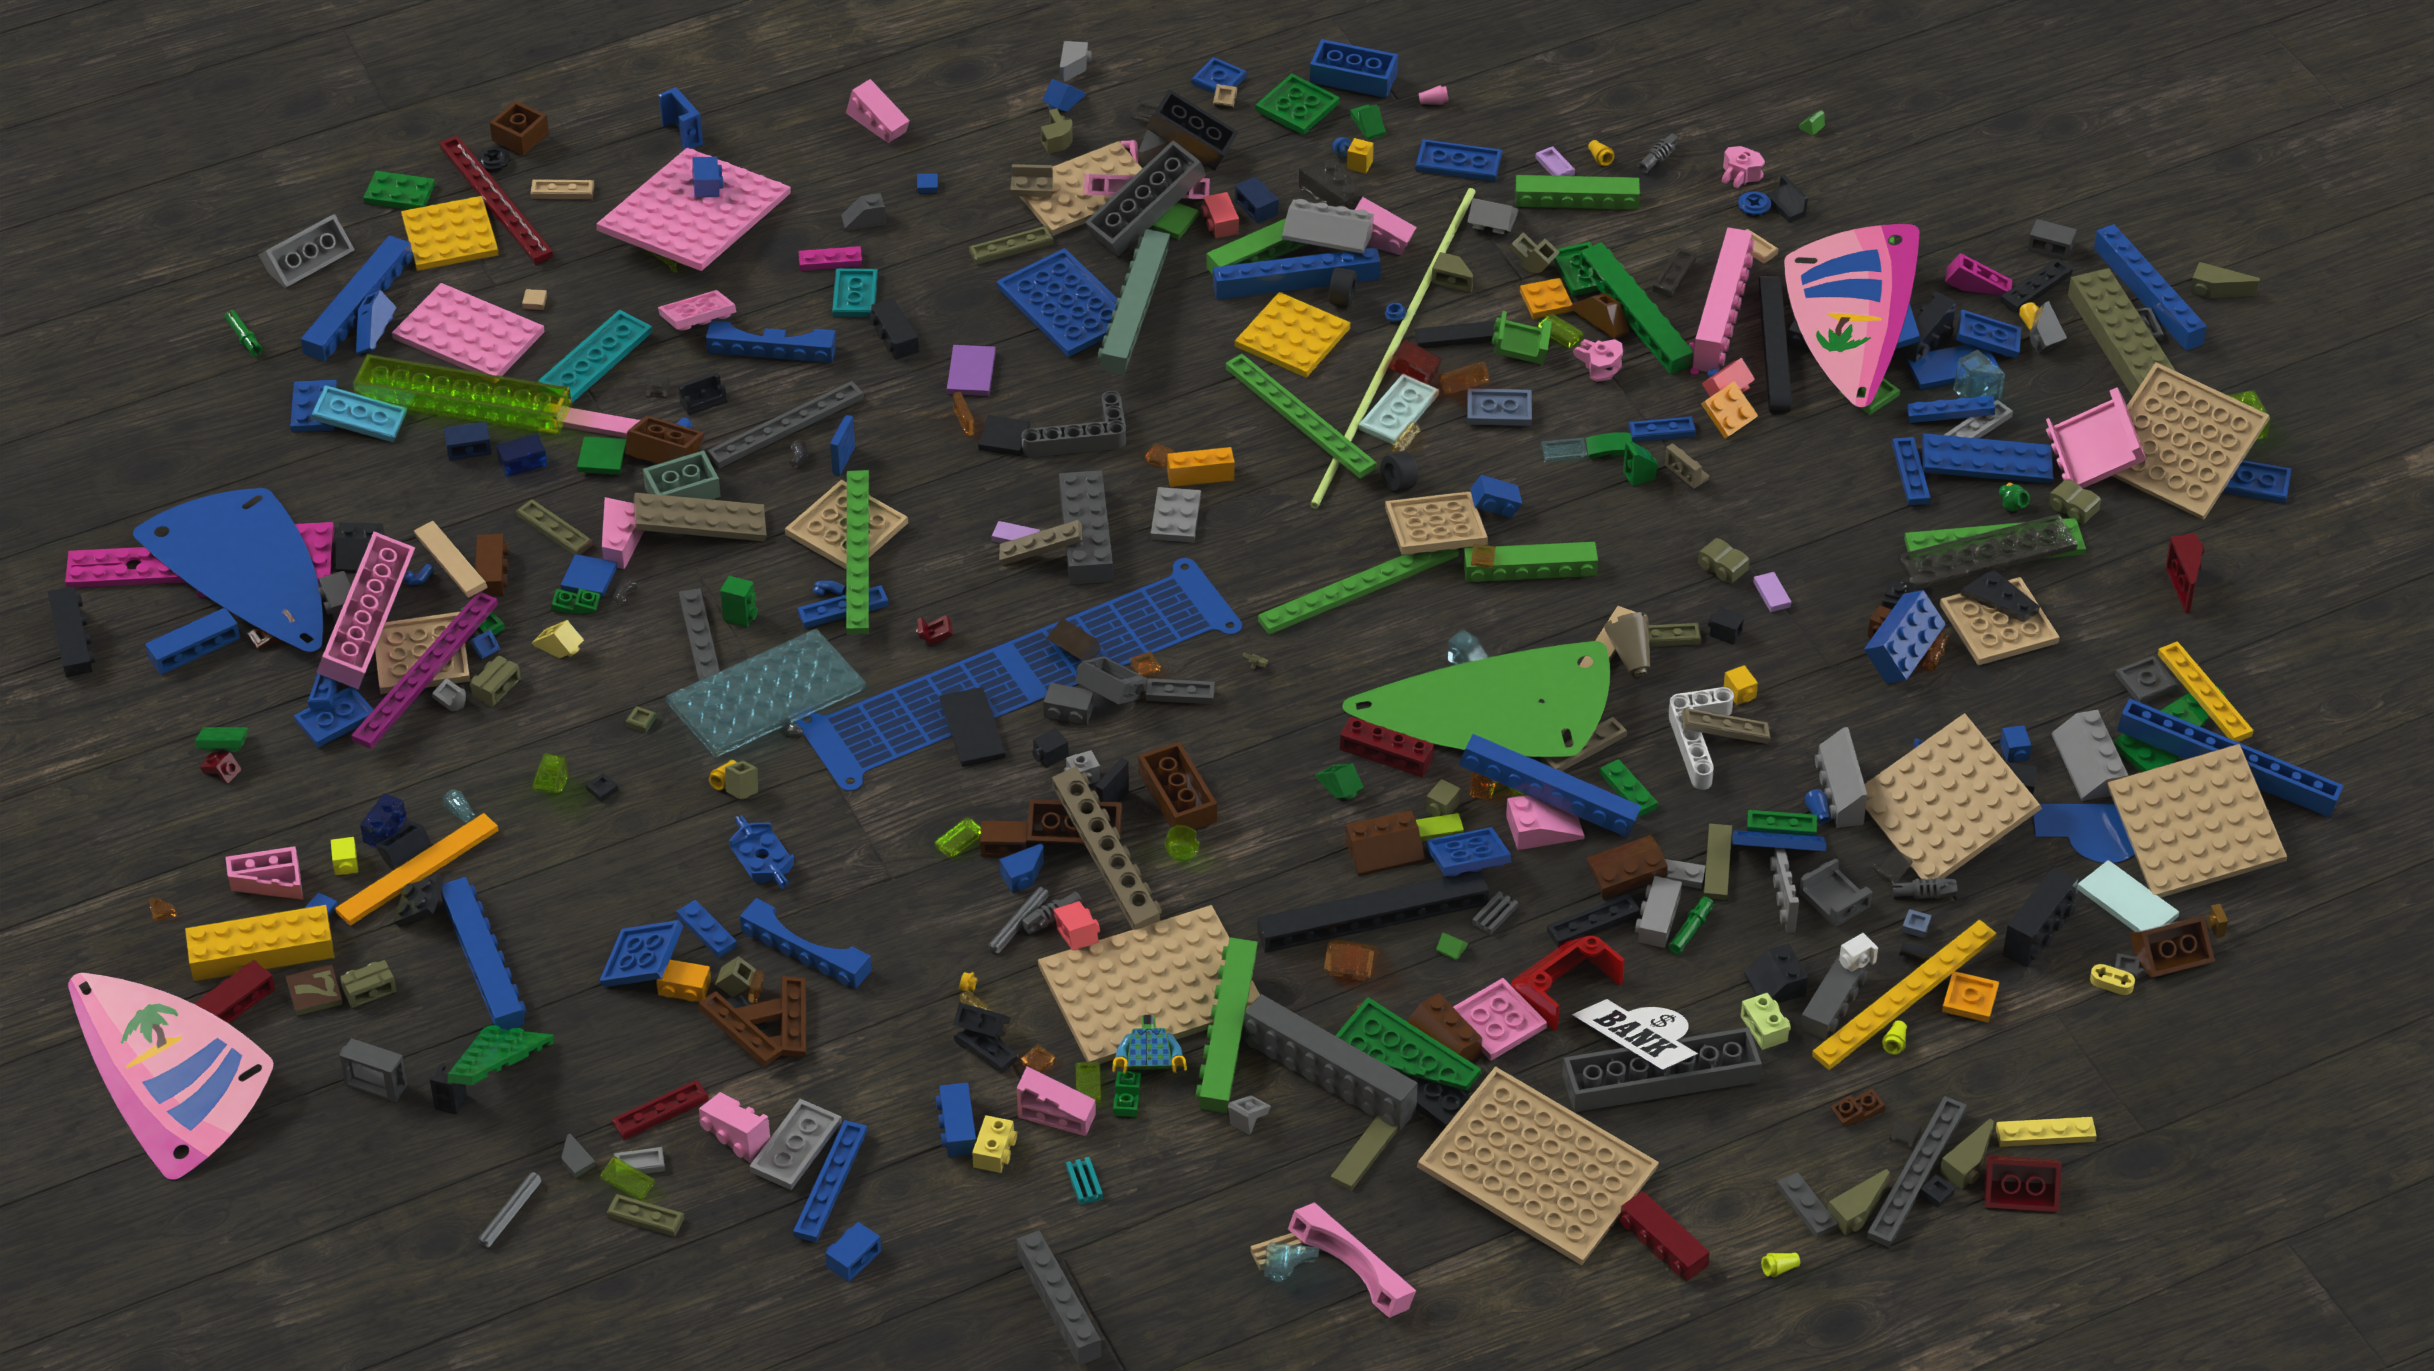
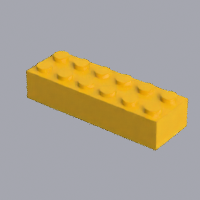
M326 905L185 928L193 982L234 975L253 960L264 969H271L334 958Z

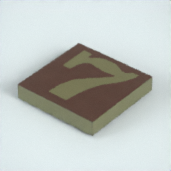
M332 965L286 976L296 1016L343 1004Z

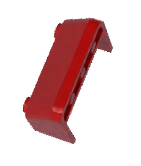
M1586 936L1564 943L1511 982V986L1547 1022V1026L1553 1031L1558 1029L1560 1005L1545 992L1551 988L1552 982L1579 963L1588 959L1620 986L1623 983L1625 959L1596 936Z

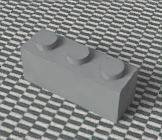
M1655 876L1652 885L1648 884L1645 898H1648V900L1642 903L1640 915L1643 916L1642 919H1637L1635 932L1639 933V943L1662 948L1666 947L1681 897V881Z

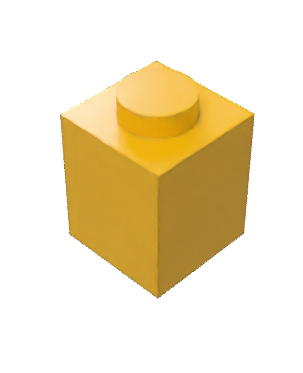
M1354 138L1347 150V169L1366 174L1373 162L1374 143Z
M1745 665L1725 672L1724 687L1732 690L1734 694L1733 701L1736 705L1756 698L1758 682Z

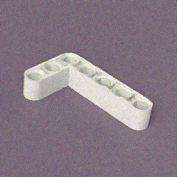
M1720 687L1673 695L1670 699L1669 720L1692 785L1700 790L1708 789L1712 785L1713 763L1702 732L1684 729L1681 712L1683 708L1729 716L1732 713L1734 694L1729 688Z

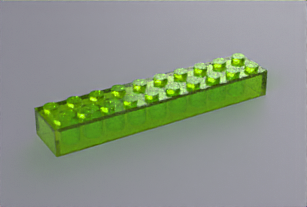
M367 354L353 382L355 394L405 407L407 410L559 435L566 416L572 407L570 387Z

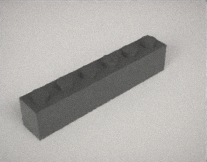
M1040 1230L1017 1238L1018 1258L1078 1366L1100 1358L1101 1339Z

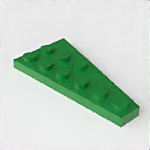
M1369 997L1366 998L1336 1034V1037L1401 1074L1466 1091L1482 1074L1479 1067Z
M496 1025L484 1027L448 1073V1083L473 1085L487 1078L488 1072L497 1073L501 1071L502 1065L505 1064V1066L509 1067L528 1057L530 1051L538 1052L542 1050L543 1044L548 1046L554 1044V1035L525 1032L521 1028L501 1029V1027Z

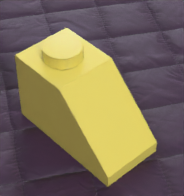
M566 620L545 629L532 644L555 657L562 658L567 655L571 657L580 649L578 646L584 639Z

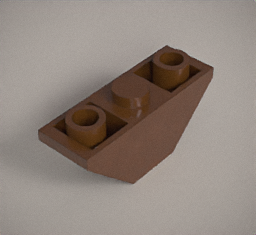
M1608 294L1592 296L1571 305L1570 309L1575 311L1579 317L1587 319L1594 327L1605 331L1609 337L1619 338L1629 335L1630 331L1621 303Z

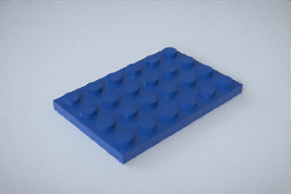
M1065 248L996 281L997 288L1067 357L1103 340L1104 335L1107 333L1108 324L1111 323L1112 313L1115 310L1118 299Z

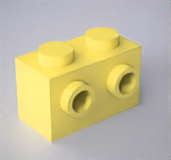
M985 1115L972 1152L973 1168L998 1173L1002 1172L1004 1164H1008L1010 1160V1146H1014L1017 1139V1131H1014L1013 1121Z

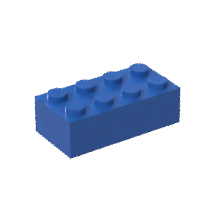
M1321 39L1310 63V83L1387 98L1398 73V54Z
M1924 590L1903 594L1864 648V651L1886 684L1904 681L1908 679L1946 624Z

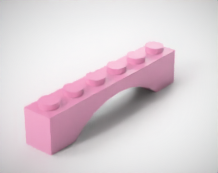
M1084 174L1083 194L1114 196L1135 175ZM1201 179L1182 198L1204 199L1205 196H1209L1210 179Z
M1315 1202L1294 1211L1288 1230L1304 1244L1326 1251L1350 1266L1366 1284L1372 1303L1390 1318L1409 1310L1416 1290Z

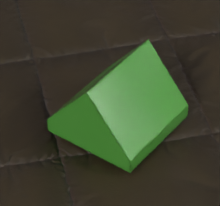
M1820 110L1809 116L1800 124L1799 128L1812 136L1825 126L1824 112Z
M1442 933L1436 952L1457 961L1468 946V943L1449 934Z

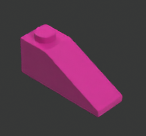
M1961 253L1946 268L1945 282L1962 291L2002 296L2012 289V279Z

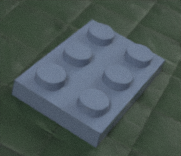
M1468 388L1467 424L1531 426L1532 390Z

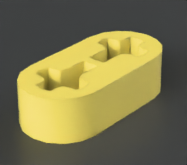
M2104 964L2095 965L2091 970L2090 981L2094 986L2120 995L2132 993L2135 978L2131 973Z

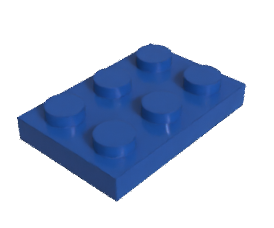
M1962 309L1958 319L1956 340L1967 345L1980 347L1986 351L2002 354L2005 357L2017 359L2020 352L2021 327Z
M337 380L294 382L291 432L334 430L335 426L311 420V416L324 386L338 389Z
M350 686L335 694L331 707L307 708L295 714L294 720L316 747L319 748L359 727L372 713L373 709L357 690Z

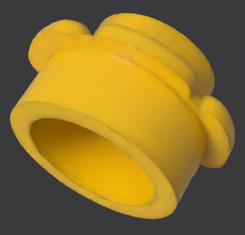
M964 972L961 977L959 990L964 991L966 995L969 991L974 992L977 978L974 977V972Z

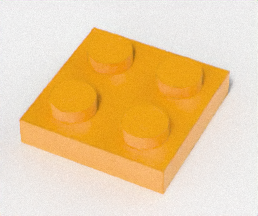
M1560 278L1520 286V293L1532 319L1573 311L1570 309L1572 302Z
M1735 381L1701 403L1725 439L1758 417Z
M1956 971L1953 972L1942 1012L1989 1023L1999 982Z

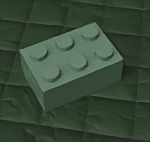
M704 450L643 469L644 485L648 494L710 500L721 497L719 478Z

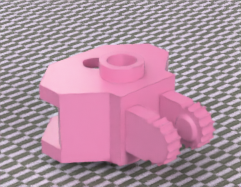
M1742 146L1728 147L1724 153L1723 168L1726 172L1722 177V183L1727 184L1730 180H1734L1733 186L1739 188L1747 182L1760 181L1764 175L1761 168L1764 166L1765 160L1760 153Z
M1584 339L1580 344L1581 347H1576L1573 350L1574 356L1586 363L1590 379L1596 382L1610 380L1622 368V343L1615 339L1604 342L1598 340L1596 343Z

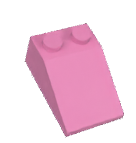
M1529 795L1507 798L1506 817L1517 850L1584 839L1585 836L1578 816Z

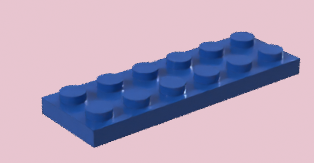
M1923 434V472L2046 484L2052 483L2051 445Z

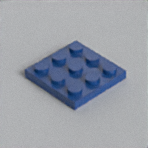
M1492 827L1426 840V848L1444 876H1457L1467 871L1478 872L1482 868L1502 867L1504 864L1511 863L1510 852Z
M676 920L621 929L599 980L603 987L662 979L684 927L682 923Z

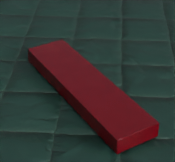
M695 1080L613 1118L612 1125L621 1138L625 1140L709 1101V1098L698 1080Z

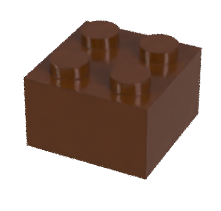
M516 100L490 122L492 141L523 156L549 134L547 115Z

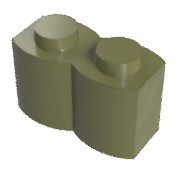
M2065 479L2050 493L2049 505L2055 511L2067 514L2070 518H2075L2078 523L2085 524L2100 510V497L2092 491L2082 489L2081 486L2071 480Z
M1715 538L1699 551L1698 563L1704 570L1715 573L1720 580L1732 584L1749 570V558L1743 552L1733 549L1721 539Z

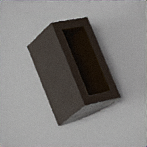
M1063 618L1046 638L1081 661L1092 659L1101 649L1095 637Z

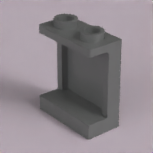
M1836 858L1830 862L1823 863L1816 870L1804 874L1801 878L1799 894L1834 927L1870 908L1873 893L1867 886L1859 890L1838 869L1839 861Z

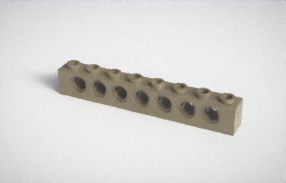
M1075 766L1053 776L1054 791L1132 930L1159 922L1160 914L1162 913L1161 907L1157 901L1153 902L1150 897L1151 890L1146 882L1142 883L1138 866L1136 864L1132 865L1129 859L1131 856L1126 845L1122 846L1119 842L1120 835L1115 827L1111 828L1109 815L1105 809L1101 810L1098 804L1100 801L1097 793L1094 790L1091 791L1088 787L1089 780L1084 772L1080 773L1078 767ZM1075 792H1080V793H1082V794L1079 795V796H1074V795H1072V794L1075 793ZM1086 810L1092 811V813L1090 814H1084L1082 812ZM1094 829H1102L1101 832H1093ZM1105 847L1113 848L1110 851L1103 850ZM1116 865L1123 866L1121 869H1114L1113 867ZM1125 884H1133V885H1134V886L1131 887V888H1126V887H1124ZM1137 902L1144 903L1142 906H1135L1134 904Z

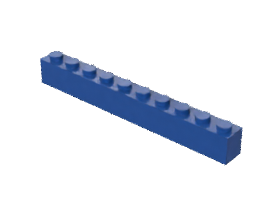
M2130 698L2121 714L2117 727L2118 732L2184 759H2190L2240 744L2258 789L2331 818L2344 786Z

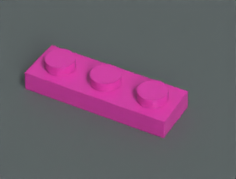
M861 246L799 251L800 271L862 267Z

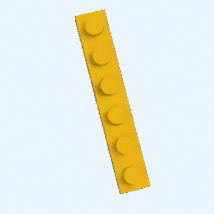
M2178 641L2159 648L2158 656L2229 739L2239 742L2252 737L2253 729Z

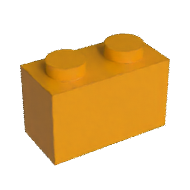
M669 960L662 979L656 980L658 995L691 1002L702 1001L705 999L711 984L710 966Z

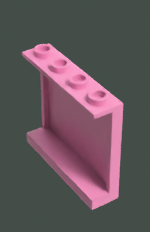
M2118 388L2110 390L2112 400L2053 426L2050 419H2046L2049 426L2046 432L2050 440H2054L2051 446L2056 456L2059 455L2060 457L2056 460L2060 469L2065 471L2062 474L2063 479L2077 483L2082 489L2147 460L2125 400Z

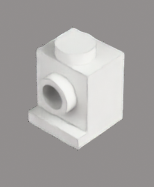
M1862 933L1841 945L1839 961L1850 972L1863 968L1868 962L1873 965L1876 963L1878 947Z

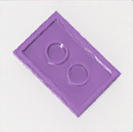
M953 345L947 394L989 396L996 353L995 347Z

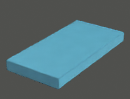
M325 385L312 412L311 420L394 442L406 416L407 408Z

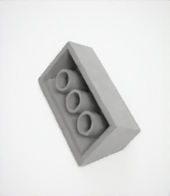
M1293 199L1288 209L1282 239L1363 253L1372 237L1374 214L1368 213L1365 210H1350L1344 206L1333 207L1328 206L1326 203H1311L1304 199Z
M333 214L258 254L267 272L286 288L351 253L355 249L336 215Z
M2098 710L2076 713L2052 732V737L2081 801L2111 796L2108 782L2128 777V773Z
M1844 727L1819 745V752L1815 755L1816 768H1820V783L1825 785L1824 793L1826 794L1827 802L1830 803V817L1834 819L1836 828L1863 825L1867 801V792L1848 727Z

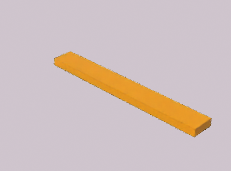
M481 814L335 908L336 913L349 926L353 925L401 894L406 885L423 880L498 832V825L486 814Z

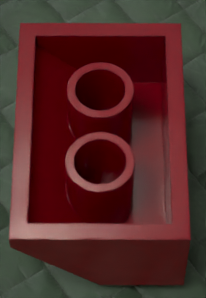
M1986 1155L1984 1173L1985 1207L2059 1212L2062 1163L2056 1159Z

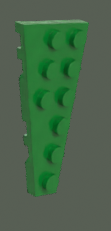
M2218 688L2219 691L2225 696V693L2220 688ZM2190 692L2160 710L2201 728L2204 727L2206 720L2209 718L2207 712ZM2122 734L2112 740L2117 752L2141 773L2173 764L2177 759H2180V756L2126 734Z

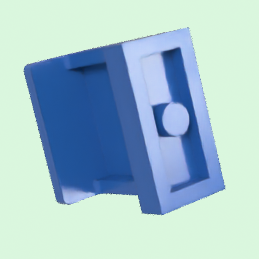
M677 87L659 94L661 124L664 127L673 123L677 125L680 129L681 147L683 150L686 148L694 149L703 145L701 116L695 107Z

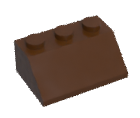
M646 415L627 431L625 454L631 455L635 459L651 461L655 465L697 453L704 438V432Z
M1412 810L1346 824L1345 844L1358 876L1425 862L1419 827Z
M1651 835L1586 858L1602 900L1651 883L1655 876L1668 877L1667 863L1659 845Z
M2204 916L2129 933L2134 955L2138 957L2140 964L2150 977L2215 962Z
M1440 993L1420 1003L1407 1020L1408 1023L1469 1062L1482 1056V1037Z

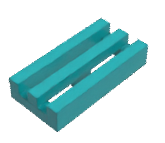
M1086 1157L1085 1161L1077 1159L1073 1164L1071 1161L1066 1162V1169L1079 1205L1103 1200V1193L1090 1157ZM1083 1168H1087V1171H1088L1089 1177H1090V1179H1091V1182H1092L1094 1191H1095V1193H1096L1095 1195L1092 1194L1090 1185H1089V1183H1088V1180H1087V1177H1086V1174H1085V1171H1084ZM1078 1169L1087 1197H1083L1074 1170Z

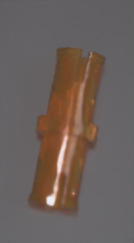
M1941 630L1927 650V656L1923 661L1924 668L1927 667L1929 662L1927 668L1929 671L1936 670L1939 659L1945 653V645L1949 639V634L1946 633L1943 639L1942 637L1945 633L1943 630Z

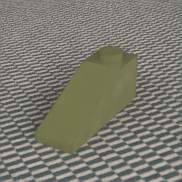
M2199 262L2192 278L2190 293L2207 298L2256 296L2260 278Z
M1992 1119L1986 1121L1942 1158L1940 1173L1961 1190L1968 1184H1974L1979 1178V1172L1992 1135L1994 1123Z
M1887 1169L1829 1201L1828 1212L1838 1223L1837 1228L1845 1236L1853 1231L1860 1230L1865 1225L1888 1186L1890 1172Z

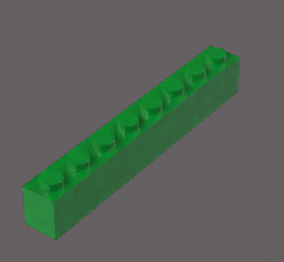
M1602 242L1582 250L1579 266L1602 294L1606 293L1621 303L1627 324L1666 371L1671 375L1690 367L1694 355L1692 347L1687 345L1682 339L1681 334L1672 327L1668 318L1661 314L1657 305L1651 302L1646 292L1641 290L1636 284L1635 279L1626 272L1622 263L1615 259L1611 250L1607 249Z

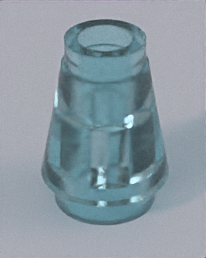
M452 789L444 795L443 802L445 808L463 822H468L473 818L474 812L461 791Z

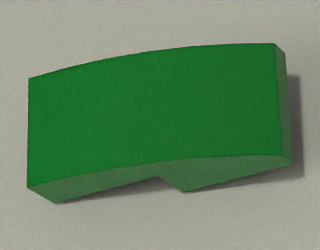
M1607 433L1587 437L1588 456L1590 459L1612 454L1613 458L1624 456L1625 442H1633L1631 433Z
M580 588L578 594L556 589L551 610L571 614L595 613L600 594Z
M1117 1071L1113 1116L1137 1117L1141 1073L1126 1071L1124 1074Z

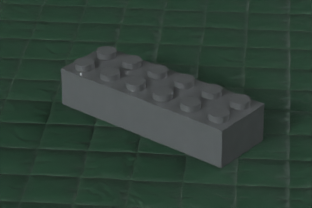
M1173 140L1085 222L1090 235L1119 257L1145 233L1146 229H1149L1206 176L1201 161Z
M1102 470L1059 473L1063 524L1079 520L1082 524V542L1065 546L1069 585L1113 582V562Z

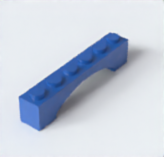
M711 321L706 336L707 353L832 363L836 349L835 330L814 329V332L799 336L766 337L741 331L733 327L731 322Z
M757 898L740 915L741 931L744 934L762 941L767 946L776 948L784 955L791 956L806 966L819 970L824 975L833 977L843 985L856 989L872 971L870 955L852 946L849 949L828 948L810 943L796 936L776 918L775 907Z

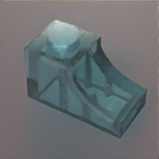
M1463 629L1448 641L1447 660L1456 665L1489 658L1490 656L1481 647L1480 639Z
M1270 1242L1266 1247L1264 1276L1271 1277L1272 1281L1277 1282L1289 1279L1293 1274V1268L1297 1265L1315 1262L1319 1255V1248Z

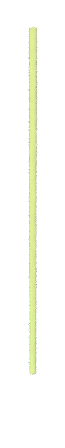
M1473 188L1468 189L1406 312V316L1403 318L1344 436L1349 441H1352L1432 281V268L1439 253H1446L1476 193ZM1333 458L1310 503V506L1314 509L1319 507L1340 465V462Z

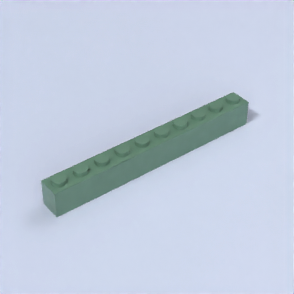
M1146 229L1144 236L1139 237L1133 261L1130 262L1129 273H1126L1124 285L1121 287L1120 298L1117 299L1111 323L1108 324L1102 348L1098 352L1097 360L1101 361L1100 370L1125 375L1168 252L1170 234Z

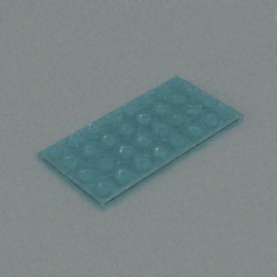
M816 628L666 696V703L716 758L865 690L866 682Z

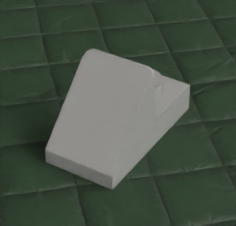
M1252 1095L1232 1101L1228 1105L1230 1124L1247 1134H1251L1257 1118L1268 1115L1271 1106Z

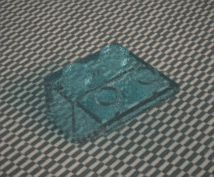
M1976 350L1958 359L1954 391L1962 398L1993 396L1994 402L1996 400L2001 402L2005 373L1994 365L1987 356Z

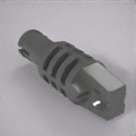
M1672 133L1665 139H1660L1647 151L1646 157L1638 163V170L1646 174L1654 165H1660L1676 150L1675 146L1677 145L1678 136Z
M1924 878L1921 880L1915 879L1908 883H1892L1893 898L1913 896L1914 899L1919 900L1926 898L1940 899L1957 895V882L1955 879Z
M1073 892L1061 900H1052L1051 903L1036 909L1023 919L1024 930L1031 934L1056 922L1054 909L1078 901L1081 902L1080 895L1077 892Z

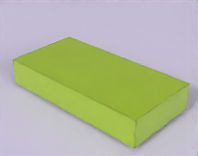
M1459 813L1416 820L1421 842L1464 833Z

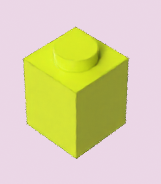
M354 837L331 840L335 876L358 873Z

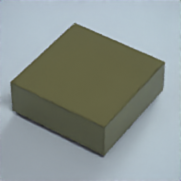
M636 706L625 721L626 727L646 733L656 720V713Z

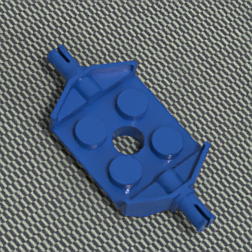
M743 815L737 816L735 822L740 829L729 840L730 848L751 879L762 884L773 880V882L777 881L782 889H784V886L788 887L789 881H787L784 875L790 872L794 864L793 854H788L772 831V824H749ZM759 855L768 856L765 859L757 858Z

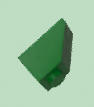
M1626 441L1623 473L1630 484L1636 486L1655 480L1656 471L1658 470L1656 458L1652 457L1647 449L1631 441Z
M1353 763L1332 765L1315 774L1318 781L1335 798L1349 800L1358 795L1357 791L1364 788Z

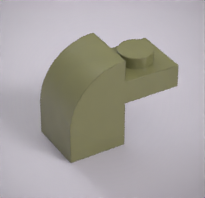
M1057 108L1049 110L1050 124L1041 126V142L1048 154L1067 149L1073 141L1072 119L1065 120V117L1060 115Z
M1522 233L1508 247L1523 261L1520 266L1531 273L1542 272L1560 253L1546 239L1537 246L1525 233Z

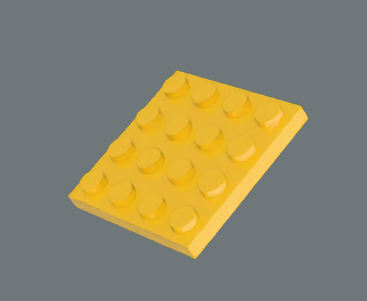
M481 196L401 211L417 271L499 255L484 200Z
M1279 292L1235 340V347L1307 378L1350 330L1351 323Z

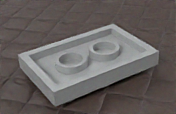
M1158 487L1151 539L1194 543L1201 490Z

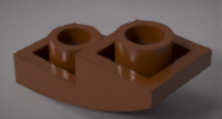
M1873 1088L1856 1098L1849 1095L1830 1106L1843 1126L1864 1121L1886 1110L1885 1104Z

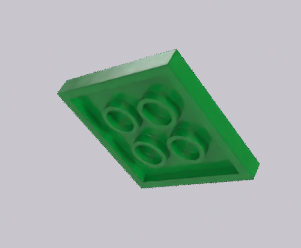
M1290 74L1255 105V111L1305 135L1340 104V97L1294 74Z

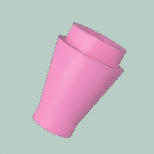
M1440 85L1419 93L1421 105H1444V103L1449 102L1446 86L1441 87Z

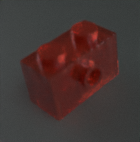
M1405 339L1394 353L1390 369L1429 385L1438 373L1442 359Z

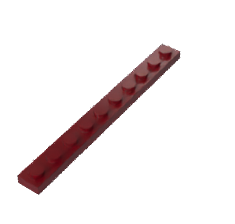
M458 135L439 142L442 152L478 196L483 198L487 207L532 262L538 264L552 258L553 251Z

